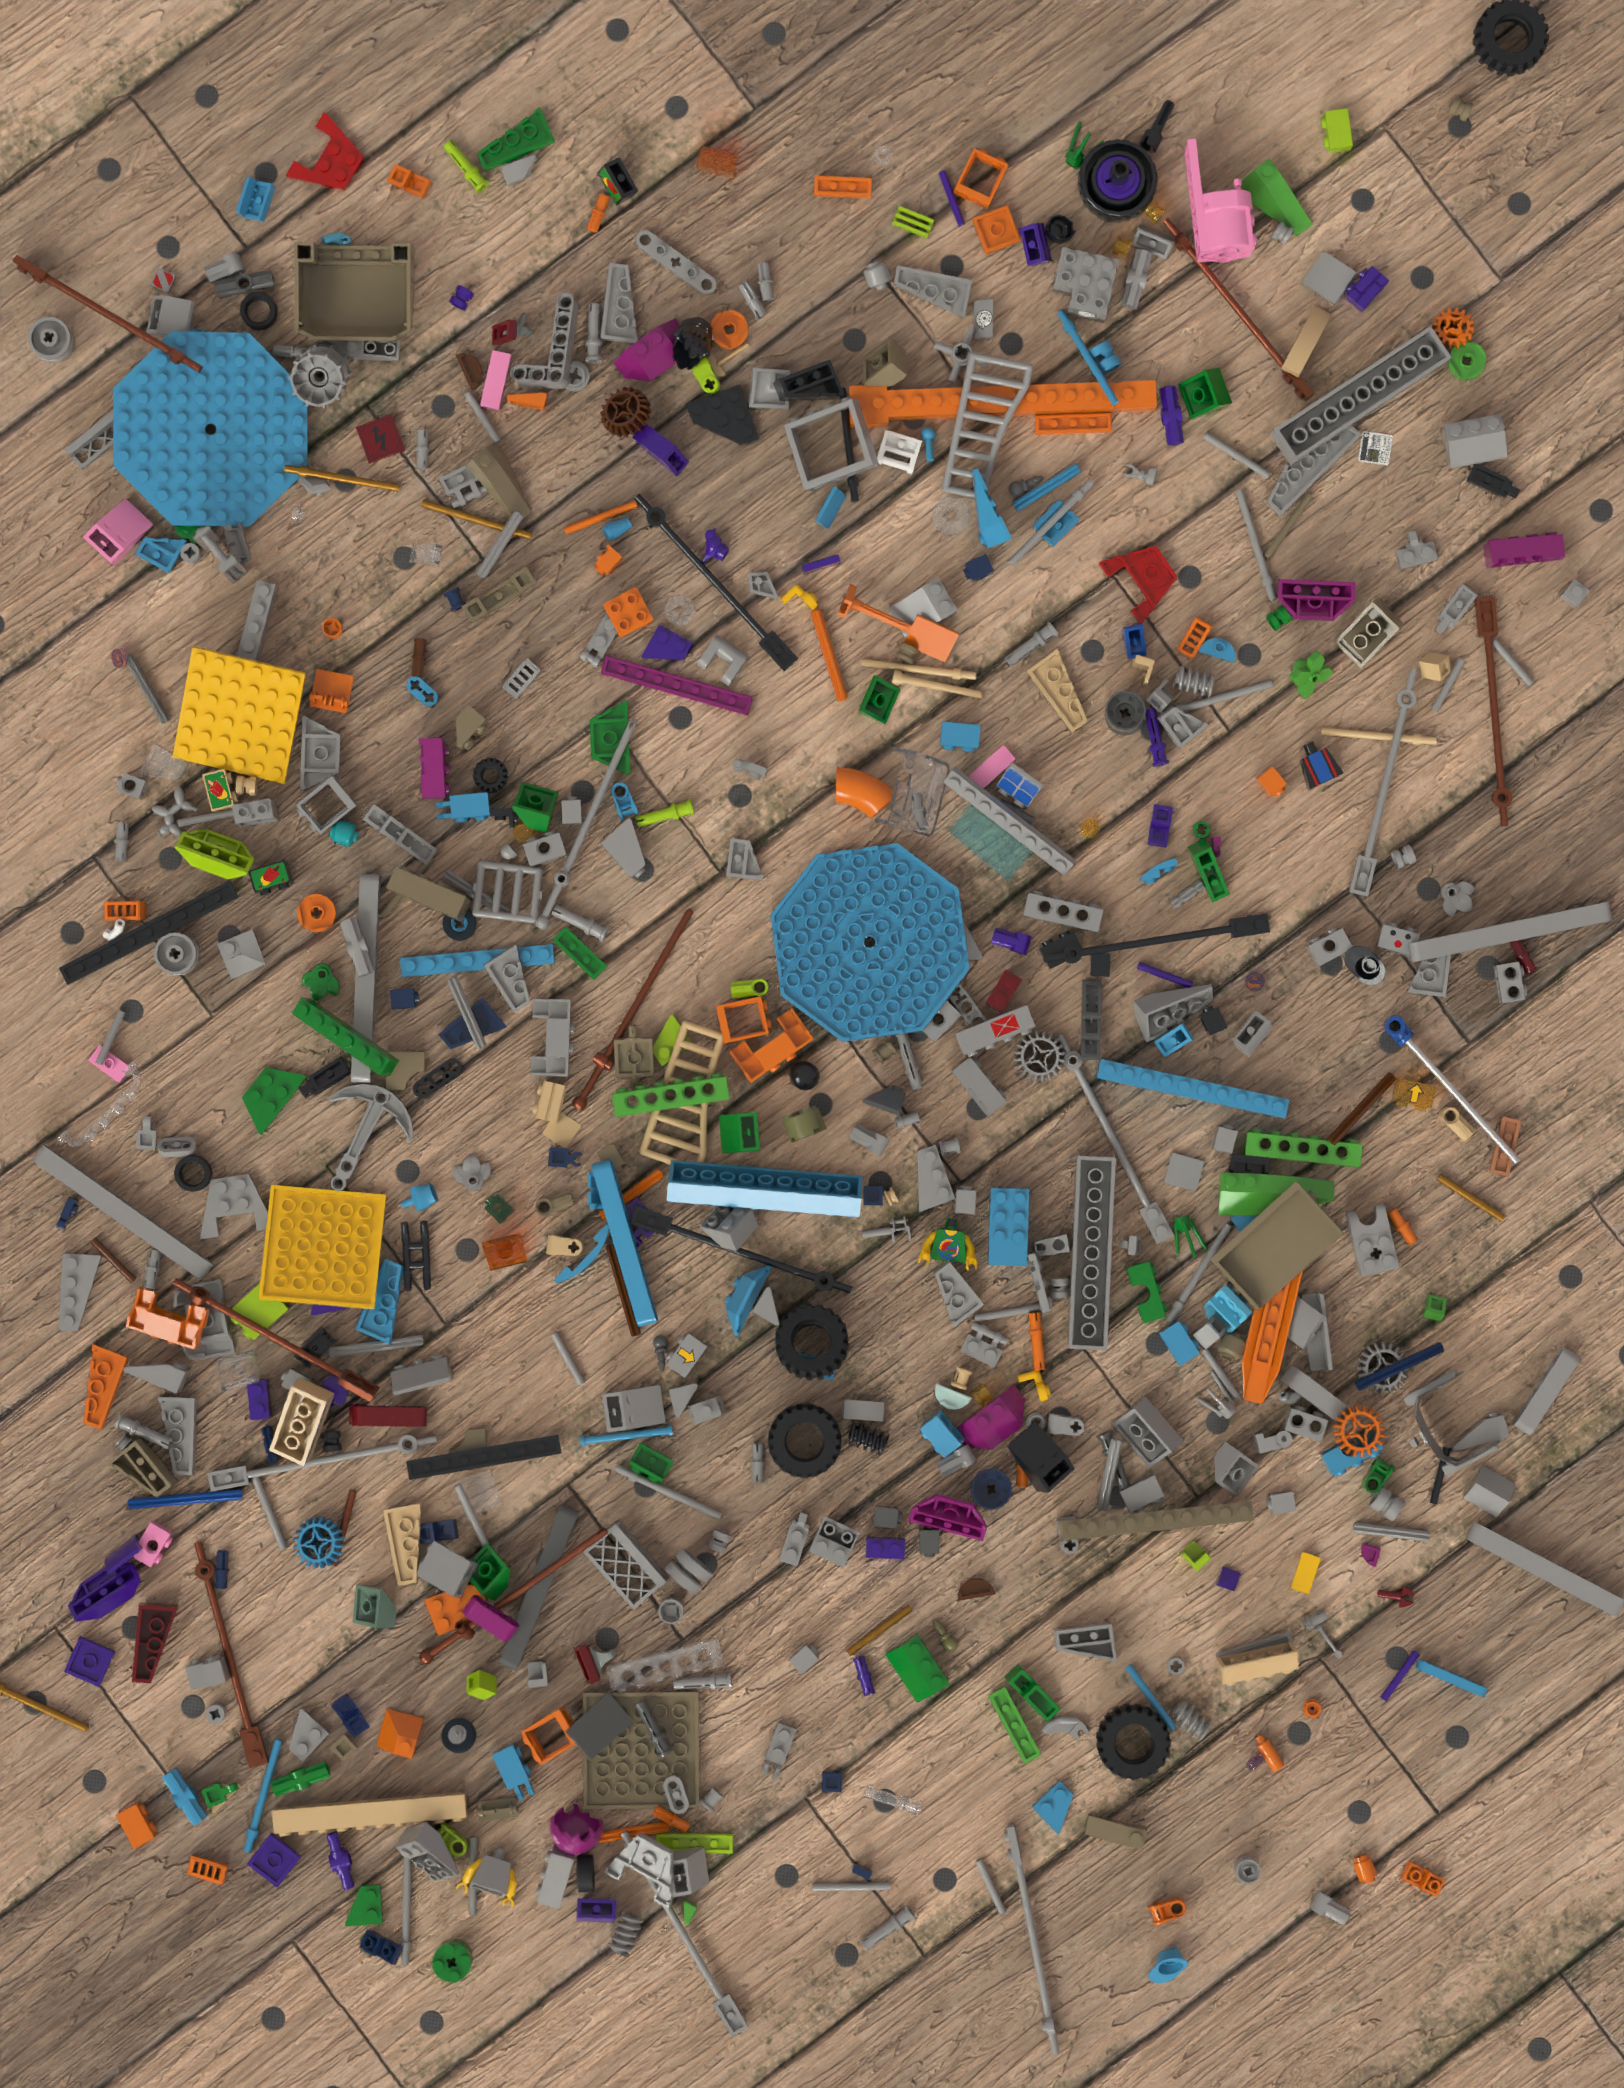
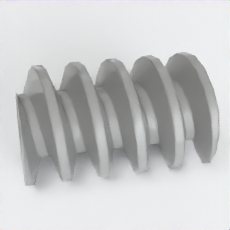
M1182 665L1176 671L1172 688L1176 684L1179 685V690L1186 686V692L1193 688L1194 694L1201 690V696L1208 692L1209 698L1214 685V674H1210L1207 678L1206 672H1203L1199 676V670H1195L1192 674V669L1189 667L1185 672Z
M1182 1701L1172 1709L1169 1717L1175 1716L1174 1723L1180 1720L1181 1724L1179 1727L1182 1728L1186 1725L1185 1732L1188 1733L1192 1730L1191 1737L1194 1738L1198 1735L1197 1742H1199L1209 1731L1211 1721L1205 1722V1716L1199 1717V1711L1193 1712L1194 1707H1187L1188 1702Z
M626 1913V1915L620 1914L619 1917L624 1921H617L621 1928L614 1929L618 1936H611L615 1943H609L608 1946L617 1954L629 1957L628 1952L632 1951L631 1945L635 1944L633 1937L638 1936L636 1930L641 1929L639 1923H642L644 1920L637 1915Z

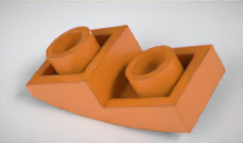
M1409 1860L1400 1876L1402 1880L1435 1897L1438 1896L1446 1881L1442 1877Z

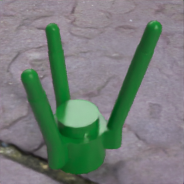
M1080 121L1077 123L1068 152L1065 155V158H1067L1065 163L1074 169H1078L1079 166L1081 167L1084 160V154L1081 151L1090 137V133H1087L1078 150L1074 149L1072 152L1080 130Z
M1189 1215L1174 1219L1175 1224L1172 1226L1177 1254L1180 1252V1231V1233L1185 1232L1194 1258L1197 1257L1189 1233L1191 1228L1203 1249L1207 1250L1204 1240Z

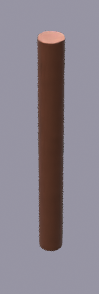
M349 1490L339 1528L343 1530L339 1534L340 1537L346 1536L357 1491ZM339 1560L337 1562L332 1561L333 1566H338Z

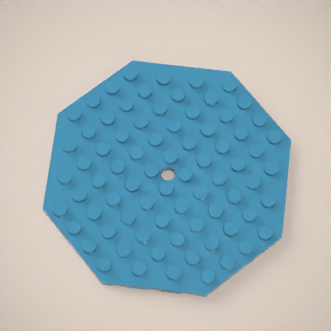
M171 331L161 342L175 348L188 358L202 365L203 369L198 373L185 364L180 363L176 365L169 360L170 356L155 347L113 388V466L172 526H237V524L241 523L242 527H250L299 478V474L284 472L285 464L298 467L301 465L307 466L306 403L300 400L297 395H292L294 391L291 379H288L290 374L250 333ZM206 425H215V434H207L205 432Z
M898 843L817 854L770 915L781 996L842 1042L924 1031L970 970L959 889ZM868 937L874 938L875 946L871 948L866 947L864 944L865 940Z

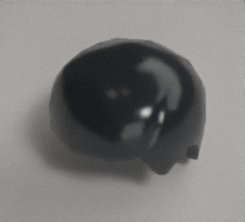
M1059 214L1052 216L1045 226L1047 237L1057 244L1068 242L1076 232L1073 229V222Z
M800 1061L791 1067L789 1078L792 1085L806 1091L813 1089L818 1084L820 1073L818 1068L812 1063Z

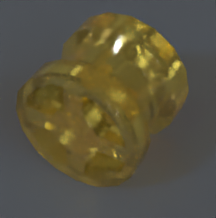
M1154 200L1142 215L1149 217L1151 223L1155 224L1166 212V209L1160 207L1158 202Z
M1118 235L1111 253L1120 254L1125 259L1132 240H1124L1122 236Z
M983 1383L979 1385L977 1390L970 1392L981 1407L985 1405L986 1401L993 1399V1396Z

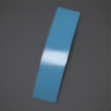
M608 1224L594 1237L599 1244L574 1270L567 1266L554 1279L556 1283L572 1278L594 1261L607 1240L609 1234Z

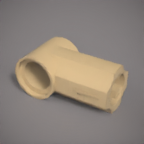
M1443 1107L1439 1111L1441 1122L1445 1123L1463 1142L1473 1135L1475 1129L1459 1114L1457 1109ZM1451 1110L1453 1118L1447 1121L1445 1113Z

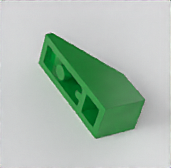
M1202 839L1187 846L1212 903L1230 895L1213 851L1206 840Z

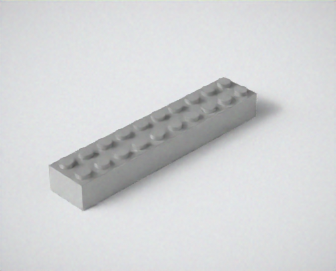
M1430 326L1276 427L1270 435L1289 464L1293 465L1446 364L1452 357Z
M1076 1156L1068 1349L1107 1350L1116 1157Z

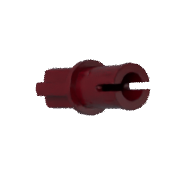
M1521 940L1509 942L1517 956L1516 960H1519L1526 974L1537 969L1529 956L1530 952H1527Z

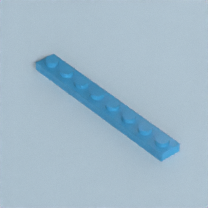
M553 944L517 947L522 967L555 964ZM508 948L400 958L401 976L411 977L486 970L483 964Z

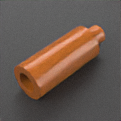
M1262 1734L1255 1737L1258 1742L1256 1746L1271 1770L1276 1772L1281 1769L1285 1764L1269 1739H1264Z

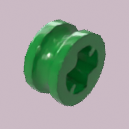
M1205 821L1197 822L1192 830L1194 836L1199 839L1207 837L1210 833L1209 824ZM1198 825L1206 827L1207 830L1204 831L1205 835L1197 833L1196 830L1199 829Z

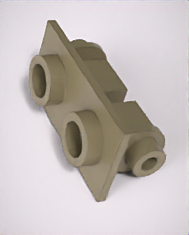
M516 1797L477 1802L479 1821L518 1817Z

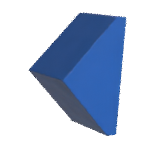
M1143 624L1123 627L1122 635L1127 658L1132 659L1136 655L1146 656Z

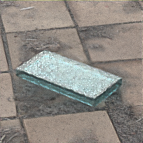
M973 805L970 806L949 831L1007 881L1032 853L1029 848Z

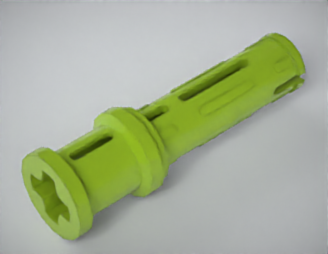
M453 140L448 141L443 146L465 174L466 181H470L475 187L477 194L489 186L490 182L485 180L480 174V169L476 166L474 167Z
M687 799L686 802L672 803L668 808L635 817L636 821H641L637 822L640 828L671 818L678 820L679 817L691 814L693 816L695 813L691 799Z

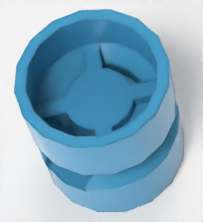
M1109 340L1089 350L1103 376L1122 365L1118 355L1113 354L1114 348Z

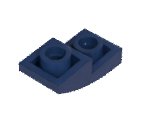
M371 1930L366 1931L360 1945L361 1949L373 1956L382 1958L391 1965L397 1964L403 1947L398 1943Z

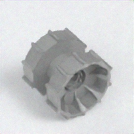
M316 341L313 346L306 350H301L299 353L301 357L295 359V366L288 379H291L294 391L292 395H297L300 400L306 403V407L313 405L325 408L327 404L335 399H340L342 396L340 392L345 391L347 387L345 384L353 371L349 368L348 354L344 355L340 349L335 347V343H332V345L326 343L319 344ZM316 371L323 372L325 378L317 377Z

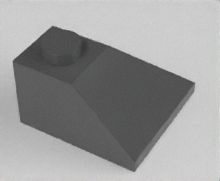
M893 1085L892 1088L887 1087L864 1098L862 1103L899 1115L906 1093H903V1088Z

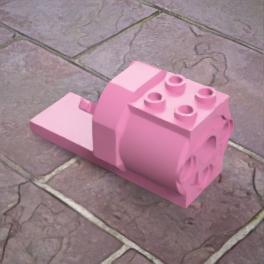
M1187 139L1184 155L1197 263L1207 261L1229 262L1250 257L1252 251L1255 250V245H1257L1256 234L1252 233L1255 223L1254 215H1251L1253 209L1251 192L1241 190V179H1234L1235 190L1215 191L1202 195L1196 139Z

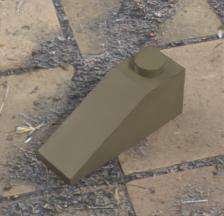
M1088 1815L1085 1829L1086 1835L1138 1849H1143L1147 1833L1145 1826Z

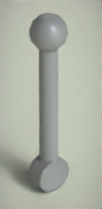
M1318 1624L1316 1630L1320 1631L1334 1651V1656L1341 1658L1342 1652L1336 1649L1324 1632L1323 1625Z

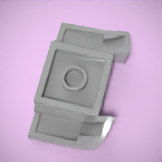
M221 1278L190 1285L191 1287L200 1286L205 1288L210 1293L211 1298L224 1305L223 1297L225 1295ZM178 1289L175 1292L173 1307L184 1305L187 1316L189 1305L193 1302L190 1300L188 1293ZM207 1304L199 1305L209 1309L207 1325L202 1330L200 1347L191 1349L181 1345L187 1358L203 1360L236 1354L233 1336L230 1335L227 1315Z

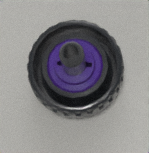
M1115 139L1100 143L1088 153L1080 167L1078 175L1080 198L1083 200L1085 207L1089 209V212L1096 215L1099 219L1115 223L1135 219L1147 209L1155 196L1158 183L1156 165L1144 148L1129 140Z

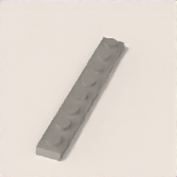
M954 767L943 781V783L1063 876L1076 862L1073 857L958 768Z

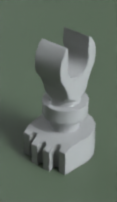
M1132 464L1125 465V467L1133 470L1131 474L1123 473L1125 478H1139L1141 481L1144 479L1146 480L1145 484L1154 485L1158 471L1157 468L1152 467L1148 472H1145L1144 469H1141V471L1136 469Z

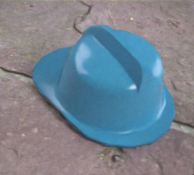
M1172 1946L1158 1954L1157 1963L1149 1972L1148 1977L1154 1983L1169 1982L1188 1967V1962L1183 1959L1177 1946Z

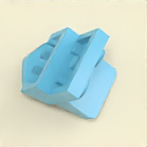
M1232 1283L1228 1287L1224 1285L1203 1306L1207 1319L1215 1315L1227 1328L1225 1332L1231 1334L1252 1313L1251 1308L1245 1303L1247 1299L1242 1294L1239 1296L1232 1289Z

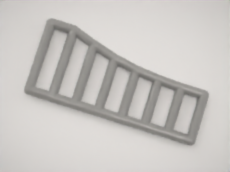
M975 352L969 354L942 485L943 492L975 498L974 490L950 486L952 474L972 478V470L954 467L956 455L987 461L984 473L980 472L987 488H989L1001 440L1013 414L1030 386L1033 372L1032 364ZM980 361L1025 370L1023 382L974 372L975 363ZM972 380L1016 388L1019 391L1012 400L972 392L970 387ZM968 399L1009 407L1004 417L966 410ZM964 418L1000 425L996 435L962 429ZM960 437L992 443L990 453L986 454L958 448Z

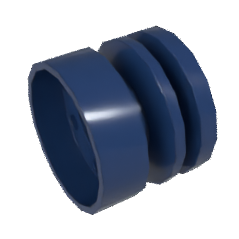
M987 1469L980 1472L974 1478L971 1485V1493L979 1506L985 1509H998L1009 1501L1012 1494V1485L1009 1478L1003 1472L996 1469ZM995 1484L996 1493L989 1495L986 1486Z

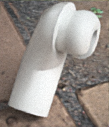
M117 919L114 929L112 931L106 929L103 933V938L112 941L122 934L125 926L124 920Z

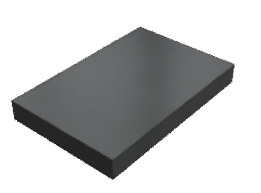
M608 1692L565 1732L591 1761L634 1721Z

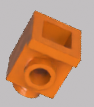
M608 544L606 546L607 552H601L596 558L597 563L594 569L600 575L605 574L609 576L623 561V557Z

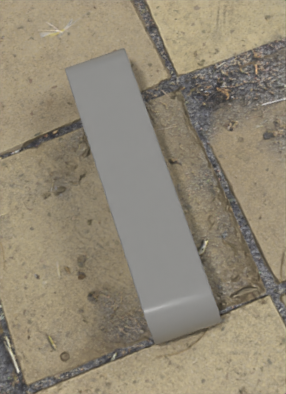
M1565 1346L1561 1348L1513 1422L1515 1427L1527 1435H1531L1579 1363L1580 1356Z

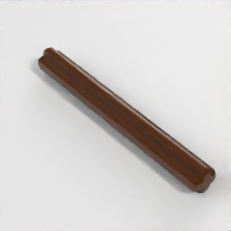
M1388 1072L1330 1134L1328 1141L1332 1145H1336L1393 1084L1396 1077Z
M613 1243L607 1245L606 1250L630 1334L634 1337L640 1335L641 1330L635 1319Z

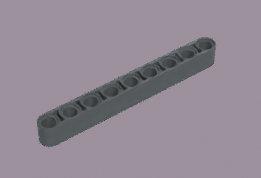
M561 1505L533 1577L562 1557L580 1511ZM556 1571L527 1591L516 1618L519 1627L506 1643L499 1661L500 1665L517 1671Z

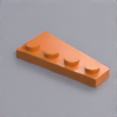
M92 1344L93 1354L92 1361H90V1380H88L87 1386L88 1397L85 1403L83 1423L103 1430L124 1374L123 1369L126 1367L129 1357Z

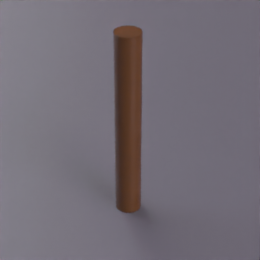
M97 1238L91 1241V1244L130 1283L137 1279Z

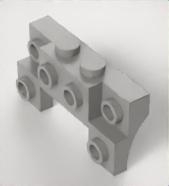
M533 999L532 1018L547 1019L545 1057L531 1056L530 1075L569 1077L570 1054H573L574 1042H570V1035H574V1023H571V1000Z

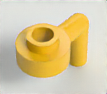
M794 585L780 598L786 604L797 594L812 611L818 606L816 603L818 601L817 597L812 592L808 594L799 585Z
M1031 1371L1017 1375L1019 1383L1031 1379L1035 1380L1040 1402L1047 1401V1396H1051L1048 1384L1044 1385L1040 1371Z

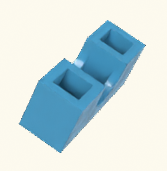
M1373 1428L1366 1434L1368 1444L1372 1441L1375 1434ZM1364 1430L1358 1433L1361 1437L1363 1435L1362 1432H1364ZM1354 1437L1357 1442V1447H1363L1360 1440L1357 1437ZM1376 1443L1375 1446L1378 1450L1375 1451L1373 1448H1370L1371 1455H1368L1365 1450L1364 1457H1360L1359 1451L1357 1456L1354 1457L1352 1454L1344 1455L1339 1446L1335 1445L1320 1453V1456L1332 1476L1336 1474L1338 1477L1346 1473V1469L1353 1465L1355 1468L1363 1464V1459L1369 1456L1374 1458L1380 1455V1450L1384 1448Z

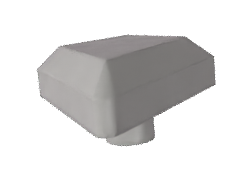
M310 476L297 479L311 494L322 495L323 492L330 491L327 479Z
M768 572L748 573L750 593L778 599Z

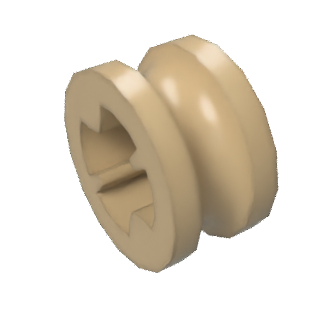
M892 1187L889 1188V1191H883L890 1206L894 1202H899Z

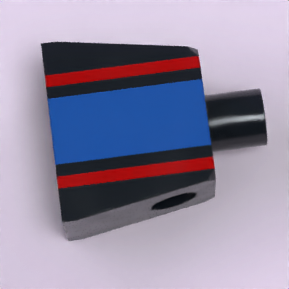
M1313 741L1303 746L1307 757L1301 759L1300 764L1308 790L1343 774V771L1327 748L1318 751Z

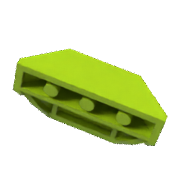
M209 829L182 832L175 845V849L191 866L225 879L247 875L254 862V857L243 842Z

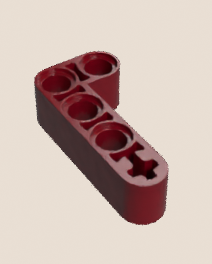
M349 1404V1424L353 1426L427 1427V1407Z

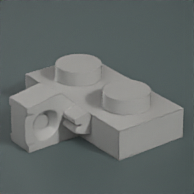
M1416 531L1408 532L1406 535L1409 543L1405 544L1406 548L1395 552L1400 570L1438 560L1434 542L1423 544L1422 539L1418 540Z

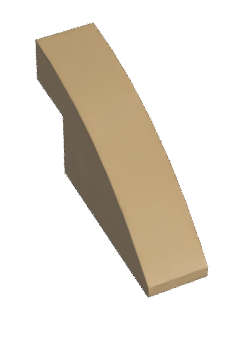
M1317 306L1313 307L1281 369L1299 377L1331 316L1330 313Z

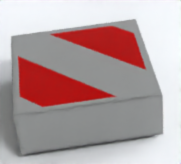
M158 268L151 286L169 294L177 276Z

